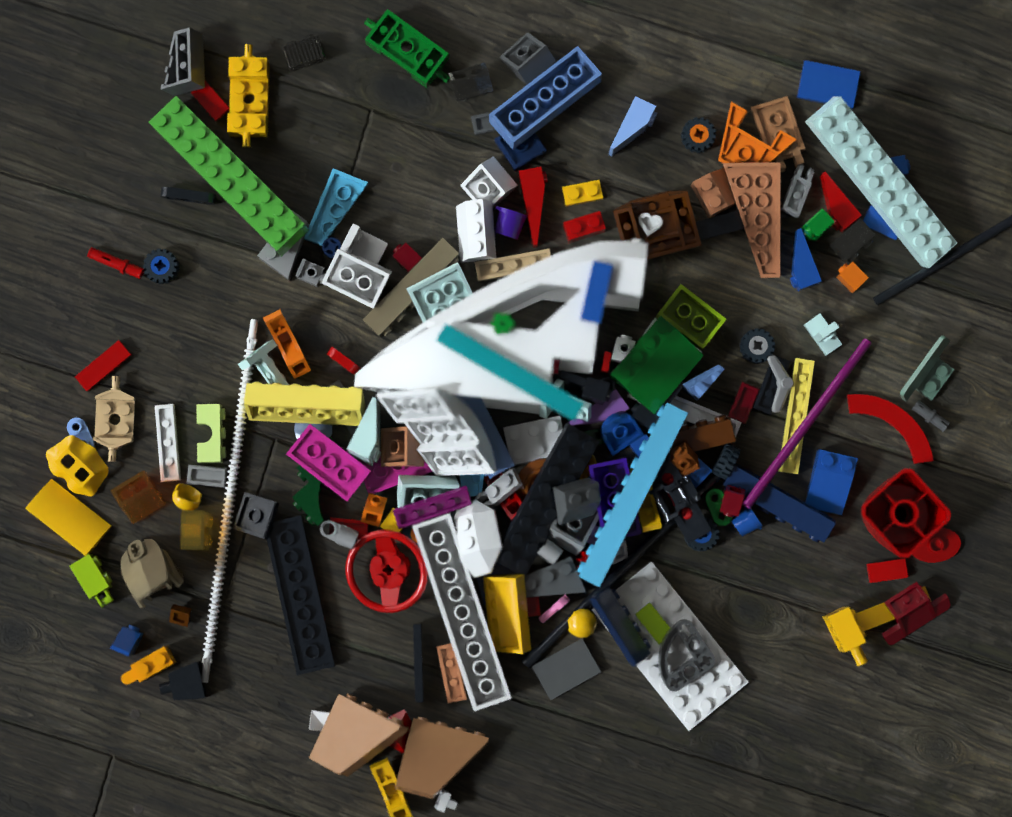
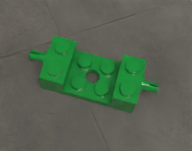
M388 9L377 23L369 17L367 21L365 20L364 25L372 29L365 38L367 46L378 54H384L409 72L411 77L425 88H428L437 77L446 84L451 77L442 71L443 66L449 60L448 52ZM406 42L412 45V49L408 52L403 51L401 48Z

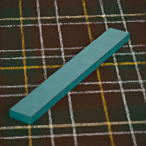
M446 323L436 339L438 343L574 422L585 403Z

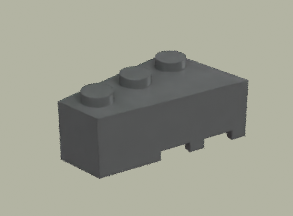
M568 557L526 575L524 578L526 597L586 592L580 577H578L579 574L572 558Z

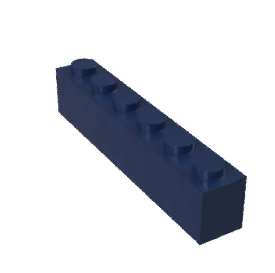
M735 463L730 474L724 480L723 486H725V490L727 484L746 489L743 499L745 500L761 477ZM772 483L767 485L755 502L764 513L768 514L771 512L776 515L775 518L778 521L792 524L794 530L800 533L803 531L808 533L809 538L818 543L819 541L823 543L826 541L836 524V520Z

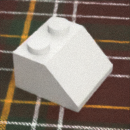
M494 156L481 163L461 184V187L472 200L492 201L493 207L518 186Z

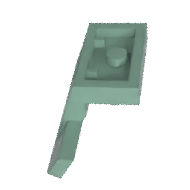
M944 335L939 337L902 388L900 396L905 402H907L915 390L929 400H933L954 371L951 366L939 359V356L950 342Z

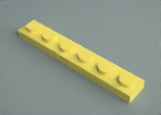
M799 358L794 360L793 386L789 394L782 449L807 416L815 361ZM803 438L778 472L798 475Z

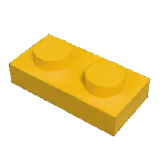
M600 180L562 187L565 206L603 200Z

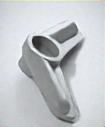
M772 355L767 358L777 380V391L772 405V412L778 413L783 408L789 391L793 386V380L779 359Z

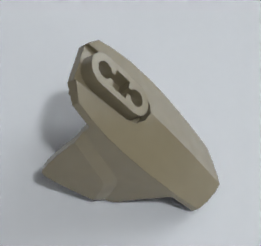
M144 539L142 542L140 540L133 541L129 544L128 551L126 550L121 557L122 576L140 608L144 609L146 607L143 602L145 597L152 601L150 596L152 592L165 585L170 590L172 582L177 587H180L184 582L183 574L166 550L160 548L153 539Z

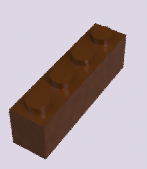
M720 415L714 417L715 420L707 422V419L697 421L696 425L692 426L683 424L670 450L684 442L694 452L736 442L731 417Z

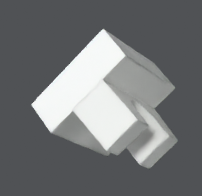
M442 789L439 792L434 807L441 812H445L446 807L455 810L458 803L450 798L451 793Z

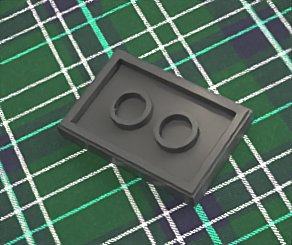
M582 638L532 666L550 700L601 672Z

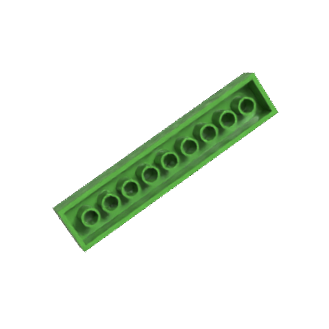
M177 96L149 121L150 125L281 257L309 231L307 226Z

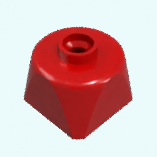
M908 468L902 469L883 482L867 497L862 505V518L869 533L886 549L903 558L910 557L941 529L951 517V511L915 471ZM897 506L903 507L907 514L906 519L901 523L895 517Z

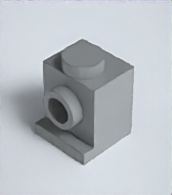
M302 259L295 276L299 280L318 287L319 283L322 284L326 273H324L325 268ZM309 270H314L315 274L309 276L308 272Z

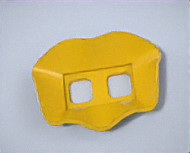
M70 435L65 437L46 452L51 472L54 476L65 479L67 487L73 493L90 497L94 496L108 475V467L97 450L76 436ZM66 454L75 459V463L70 468H67L61 462ZM81 467L89 473V476L84 481H80L75 475Z

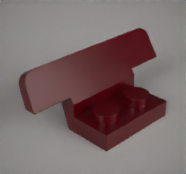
M916 581L884 602L896 619L897 624L882 633V636L889 645L897 643L950 608L948 596L944 593L931 602Z

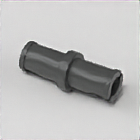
M920 400L912 408V410L925 418L927 423H932L942 432L950 424L949 421L936 413L937 410H932Z

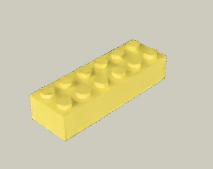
M261 382L246 384L244 406L249 421L358 426L366 407L363 390L355 387L340 388L338 386L321 387L319 385L301 386L299 384L282 385L280 383L263 384Z

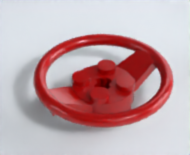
M377 530L367 533L354 543L347 556L345 570L348 585L355 597L370 609L383 613L400 612L414 605L425 591L428 571L422 552L413 540L402 533L392 530ZM373 539H376L377 555L371 560L370 574L374 584L380 586L382 604L370 600L361 592L356 584L353 573L356 554L364 544ZM394 539L404 543L412 550L420 566V581L416 591L409 599L400 604L402 583L410 574L411 564L409 558L405 557L397 548ZM388 565L394 569L392 572L387 569Z

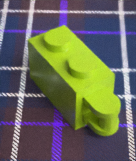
M88 554L69 567L88 598H95L101 608L114 601L108 591L112 587L110 584L112 579L107 572H103L101 569L102 563L98 556ZM104 592L106 597L101 599L99 595Z

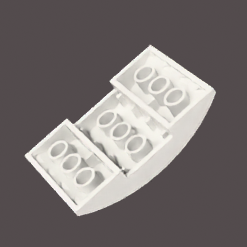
M441 389L383 392L376 395L396 423H405L420 444L417 451L436 476L496 473L493 451L485 430L472 410L457 396Z

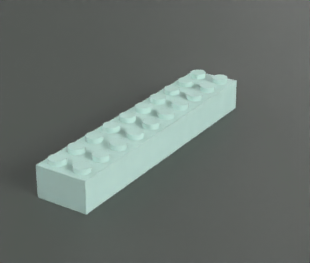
M833 96L805 121L922 267L930 268L957 244V241L841 97Z

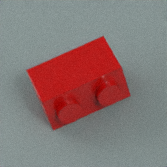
M600 211L563 222L568 243L604 233L606 230Z

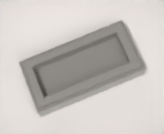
M188 465L186 484L225 488L227 468Z

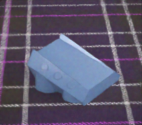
M717 365L683 383L682 389L695 400H698L724 371V368Z

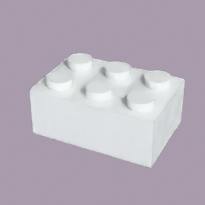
M560 416L503 428L507 449L515 466L548 457L563 430Z

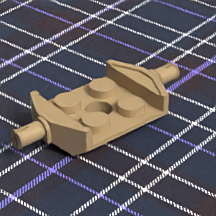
M112 376L111 390L95 396L96 417L95 437H93V440L108 447V462H116V450L133 442L135 398L121 391L119 388L120 376ZM114 414L120 416V422L117 425H113L110 422V418Z

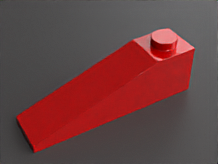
M541 166L519 171L533 248L537 247L544 189L545 183L548 182L546 171L542 172Z

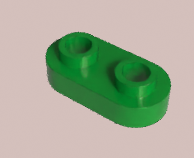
M711 489L706 493L705 502L712 519L719 526L728 525L732 517L725 515L724 520H720L718 517L720 513H723L720 512L724 493L719 489ZM713 495H716L718 497L717 502H713L711 500V497Z

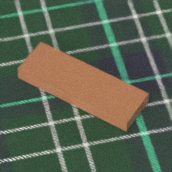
M451 643L436 646L448 704L467 700L463 678Z

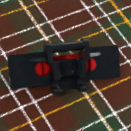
M668 452L654 479L657 487L649 491V494L653 495L665 517V523L674 518L687 543H690L712 531L696 502L701 497L689 475L682 477L678 468L671 462ZM662 489H665L676 509V512L671 514L659 492Z

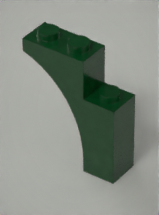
M330 436L329 439L332 440L334 443H336V442L333 440V438ZM299 465L296 467L299 470L297 475L304 482L306 480L309 482L292 497L294 499L292 504L300 512L304 510L308 515L305 518L312 526L315 524L321 526L325 521L320 507L322 482Z

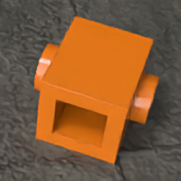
M369 493L361 522L379 527L387 498Z

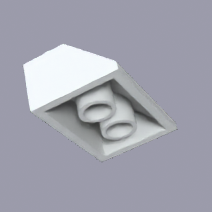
M477 199L465 201L457 205L460 263L496 258L492 201Z

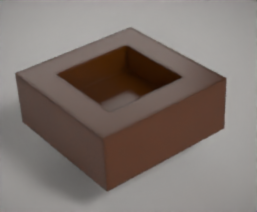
M173 604L169 622L188 627L192 609Z

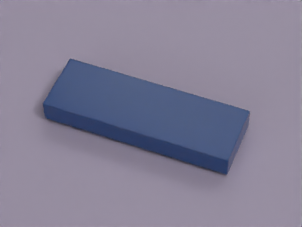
M593 261L580 320L600 324L613 265Z

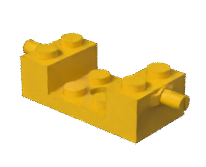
M245 44V56L229 57L230 110L227 116V133L230 137H243L242 147H246V140L247 147H251V137H268L269 61L267 57L252 56L253 45L251 44L249 46ZM248 94L254 96V101L250 104L244 102V97Z

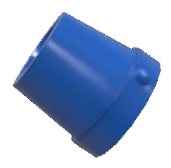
M744 507V511L732 520V523L742 537L756 529L761 530L763 527L752 509Z

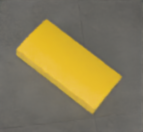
M53 479L38 492L25 508L85 556L93 551L112 527V525Z
M499 574L483 576L488 630L495 651L524 654L530 651L531 642L524 575Z

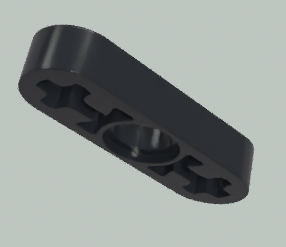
M161 187V198L215 205L216 194Z

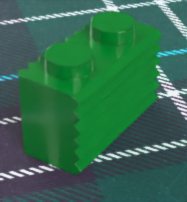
M822 208L801 228L805 239L808 242L810 240L815 242L834 224V220Z

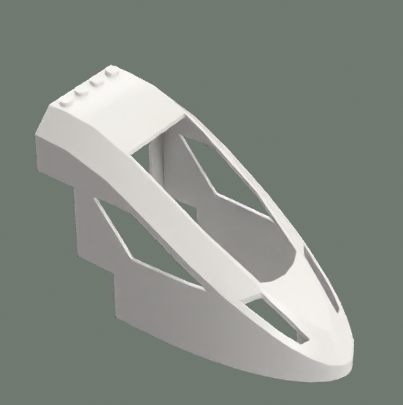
M632 239V242L599 241L557 253L516 271L438 313L387 346L356 373L354 387L379 393L441 389L455 395L481 397L486 408L539 414L540 404H545L438 343L436 339L445 323L552 385L553 358H560L558 371L564 370L592 375L598 324L580 320L592 263L597 261L613 265L604 307L638 311L642 296L648 243H644V240ZM541 300L566 303L537 331L510 328L508 334L502 333L497 335L494 332V327L489 326L491 321L494 320L496 313H508L511 315Z

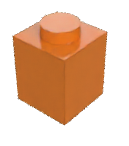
M853 261L849 265L845 263L838 270L840 274L836 277L851 293L855 292L869 278Z

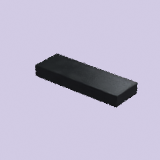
M776 356L786 372H788L791 361ZM770 365L753 406V409L768 415L772 414V405L777 391V380Z

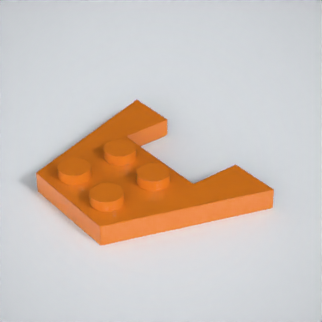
M731 102L718 161L721 163H772L795 143L797 139L780 130L772 145H767L739 128L748 111Z

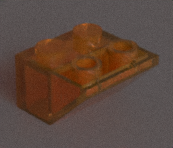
M144 470L110 490L132 524L166 505L148 472Z

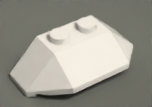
M474 499L471 500V505L456 510L454 521L461 556L472 577L477 578L492 573L503 546L496 512Z

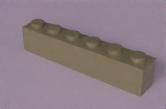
M442 238L363 319V322L379 337L382 335L387 336L393 329L391 326L396 321L399 323L406 316L405 312L408 308L413 309L415 307L406 288L459 262V253Z

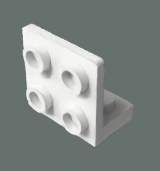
M352 224L340 249L378 264L388 244L362 231L359 226Z

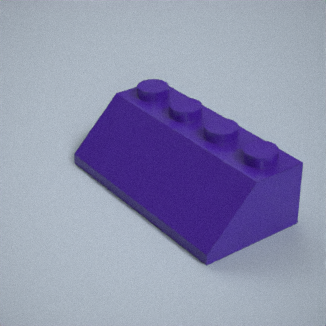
M627 458L588 465L591 479L599 483L601 501L597 511L601 527H604L606 523L604 517L608 509L612 510L616 504L612 501L617 491L621 493L624 488L621 485L626 474L630 476ZM638 513L625 537L642 534Z

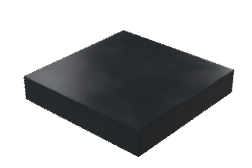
M244 492L233 529L268 540L279 503Z

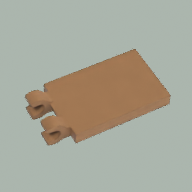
M788 96L751 107L762 142L771 146L780 130L797 139L795 143L774 160V162H781L780 173L786 169L785 159L793 157L796 168L799 164H803L804 160L801 152L805 151V146Z

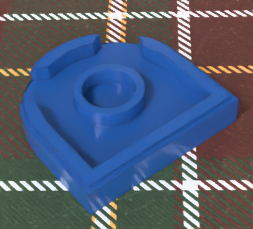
M616 412L610 415L603 422L600 430L601 438L612 456L644 436L637 421L627 412Z

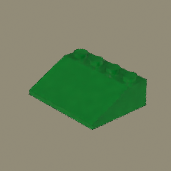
M660 315L611 373L610 378L655 414L704 355Z

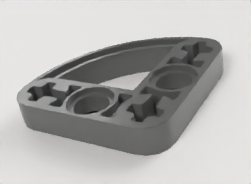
M679 620L668 630L660 645L658 667L661 678L670 691L682 689L714 666V655L689 620ZM682 624L689 625L687 629L692 635L689 638L684 631L680 632ZM679 635L693 658L669 673L667 665L668 652L673 640ZM694 639L700 641V647L696 650L690 647V643ZM703 656L710 657L708 660L709 664L702 663L699 665L702 668L701 670L694 664L695 661L698 664L703 662ZM688 666L695 668V673L692 676L685 675V669ZM679 672H681V675L686 679L685 681H683L681 678L677 680V686L675 687L673 685H669L671 683V678H674L676 680L680 677L678 675Z

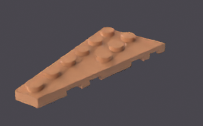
M781 162L723 163L761 278H780Z

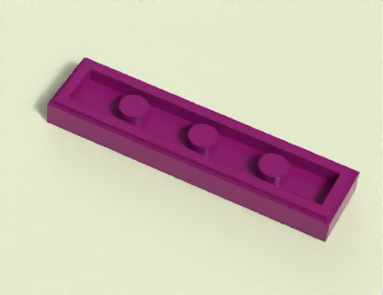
M463 486L393 509L398 529L464 508L471 505L472 502L467 486Z

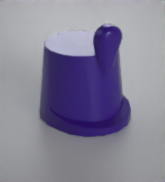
M496 206L495 209L499 210L496 226L494 227L495 236L499 234L518 240L527 215Z

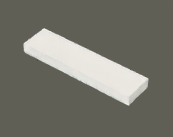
M175 404L155 405L161 482L180 481Z

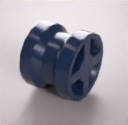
M330 237L323 242L322 248L327 257L334 258L337 249H340L342 245L338 239Z

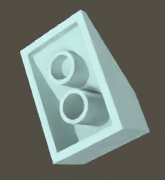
M372 397L347 447L352 457L371 466L381 456L380 406L374 397Z

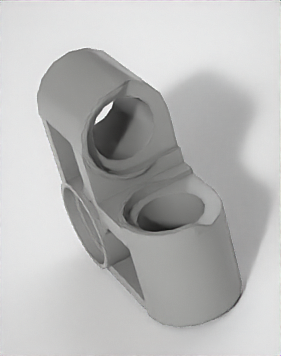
M331 520L324 521L320 526V532L324 537L348 549H352L359 534L358 531ZM330 523L334 526L332 534L324 532L323 527L325 524Z
M546 539L537 553L547 563L554 564L563 550L551 540Z

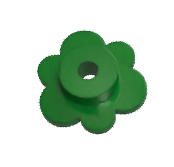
M496 313L494 320L491 321V326L494 327V332L497 335L502 333L508 334L510 328L514 326V321L510 319L508 313Z

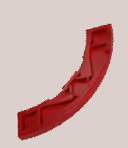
M863 394L847 395L849 414H865L880 418L903 436L910 449L913 464L934 461L924 432L906 411L896 404L876 396Z

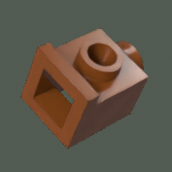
M686 442L669 450L671 462L678 468L683 477L700 469L697 454Z

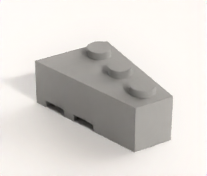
M291 210L308 228V222ZM305 235L282 257L268 243H266L257 256L261 261L290 281Z

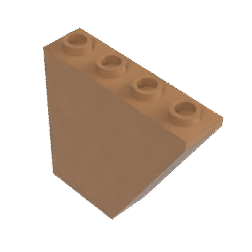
M348 693L346 696L338 694L309 756V759L339 775L347 777L404 735L409 729L402 725V720L395 717L390 719L387 717L388 713L379 709L374 711L372 710V705L364 701L360 704L356 702L357 698Z
M423 717L413 718L395 789L433 799L487 745L489 738L485 737V734L481 732H474L473 734L466 732L467 730L462 727H455L453 729L442 722L434 724Z

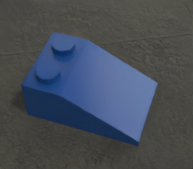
M821 449L817 450L805 503L821 511L842 515L858 458Z

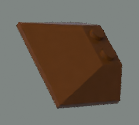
M688 191L657 193L631 200L613 210L621 241L632 242V239L644 240V243H648L646 260L701 246ZM642 213H649L651 216L659 215L663 219V225L660 229L647 236L640 226L638 218Z

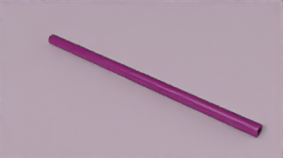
M863 339L743 501L742 504L750 509L869 349L872 344L869 340Z

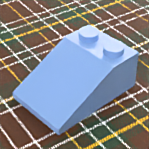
M635 96L610 147L608 155L613 156L642 134L647 126H652L657 115L654 112L655 105Z

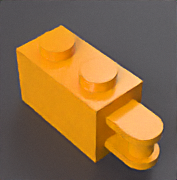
M163 646L130 665L132 669L121 676V681L124 684H131L137 680L143 682L177 662L169 647Z

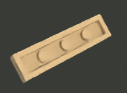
M550 249L475 262L478 282L507 277L516 271L550 257Z

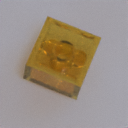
M181 510L180 550L209 551V547H212V535H209V527L213 526V516H210V512Z

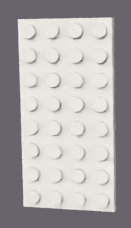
M652 561L616 589L620 596V599H618L620 605L627 607L631 614L628 616L632 623L634 621L641 629L639 635L642 639L646 638L652 647L649 649L651 654L636 666L688 731L749 683ZM649 602L670 628L679 620H689L715 657V664L710 670L678 691H670L665 686L658 667L660 645L635 615ZM595 608L591 609L594 612V614L598 617V619L602 622V624L605 626ZM682 624L680 632L684 631L689 638L692 636L687 629L689 625ZM679 635L673 640L668 652L667 665L669 673L693 658ZM698 639L691 641V649L696 650L700 647ZM703 656V662L698 664L695 661L694 664L701 670L702 668L699 665L702 663L709 664L708 660L710 657ZM688 666L685 669L686 676H692L695 673L693 666ZM679 672L678 675L680 677L676 680L674 678H671V683L669 685H673L675 687L677 686V680L681 678L683 681H685L686 679L681 675V672Z

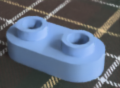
M72 418L67 424L69 435L76 436L95 448V441L87 423L81 418ZM75 424H79L80 426L79 430L77 431L73 429V426Z

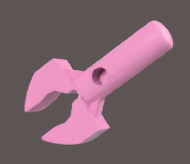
M566 594L563 595L551 608L546 610L539 617L540 622H546L570 601Z

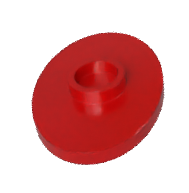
M941 528L912 555L916 559L927 563L942 562L950 559L959 551L961 540L954 531Z

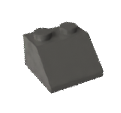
M528 32L500 56L508 68L526 85L556 62L547 46Z
M590 478L553 487L559 525L594 515L601 501L599 483Z

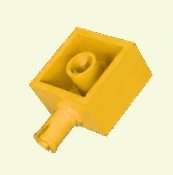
M841 607L822 616L840 652L850 651L857 666L868 662L861 648V645L866 643L864 638L867 636L862 626L859 627L856 622L858 617L854 609Z

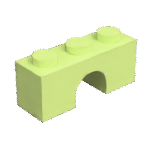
M196 404L197 424L209 425L212 429V437L209 441L197 443V462L223 463V458H226V447H223L222 439L226 438L225 427L222 428V420H225V408H222L221 404Z

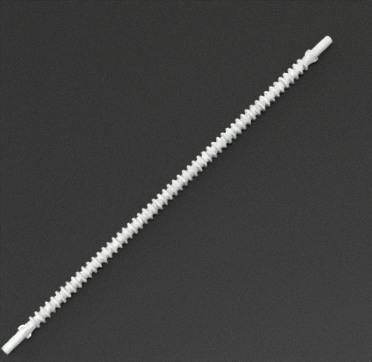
M251 319L247 349L244 350L246 352L245 358L255 351L258 320ZM252 366L241 372L243 377H241L242 382H240L242 387L239 388L241 393L238 394L240 396V399H238L239 404H237L239 409L236 410L238 412V415L235 416L237 421H234L236 423V426H234L236 431L233 432L235 437L232 438L234 443H231L233 445V448H231L233 452L230 454L232 459L229 460L231 465H228L230 470L227 471L229 473V476H227L229 481L226 482L228 487H225L227 492L224 493L226 495V498H224L226 502L223 504L225 509H222L224 514L221 515L223 517V520H221L223 524L220 526L222 531H219L221 537H218L220 542L217 543L219 545V548H217L219 552L216 554L218 559H215L217 564L214 565L216 567V570H214L216 574L213 576L215 581H212L214 587H211L213 592L210 593L212 595V598H210L212 603L209 604L211 609H208L210 615H207L209 617V620H207L209 625L206 626L208 628V631L205 632L207 637H204L206 642L203 643L205 645V648H203L205 652L202 658L201 679L202 682L206 683L209 680L212 652L215 651L213 649V646H215L214 641L216 640L214 636L217 635L215 629H218L216 624L219 623L217 621V618H219L217 614L220 612L218 607H221L219 602L222 601L220 599V596H222L220 592L223 590L221 585H224L222 579H225L223 574L226 573L224 571V568H226L224 563L227 562L225 557H228L226 552L229 551L227 549V546H229L227 541L230 540L228 535H231L229 529H232L230 527V524H232L231 518H233L231 513L234 512L232 507H235L233 505V502L236 501L234 499V496H236L234 491L237 490L235 485H238L236 483V480L239 479L237 477V474H239L237 470L240 468L238 463H241L239 458L242 457L240 455V452H242L240 448L243 446L241 441H244L242 436L245 435L243 433V430H245L244 424H246L244 420L247 419L245 416L247 412L244 406L246 384L252 381V378H250L253 375L251 370L254 368Z

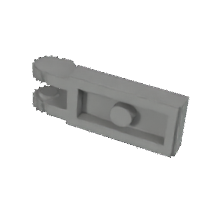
M803 164L797 166L780 208L781 211L796 218L801 213L815 171L810 168L806 173L805 179L800 177L804 169Z
M510 468L474 499L483 502L489 498V501L483 503L491 509L494 506H498L523 485L516 469Z

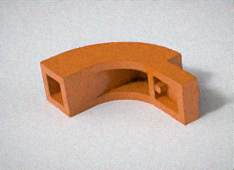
M279 309L263 317L293 378L296 379L310 372V366L281 310Z

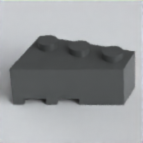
M190 27L175 31L169 51L171 56L169 66L165 68V73H167L165 83L161 85L160 89L172 96L205 88L203 34Z

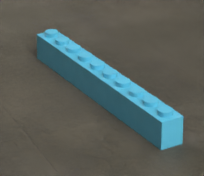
M669 403L666 406L661 405L657 413L659 419L656 424L652 423L647 433L651 435L648 441L643 440L639 448L642 453L639 458H634L630 466L633 468L630 476L626 474L621 483L624 488L621 493L617 491L612 501L616 504L612 510L608 509L604 520H606L604 527L600 526L595 534V537L598 539L595 545L590 544L586 552L589 557L586 562H581L577 570L580 573L578 577L600 587L688 414L687 412Z

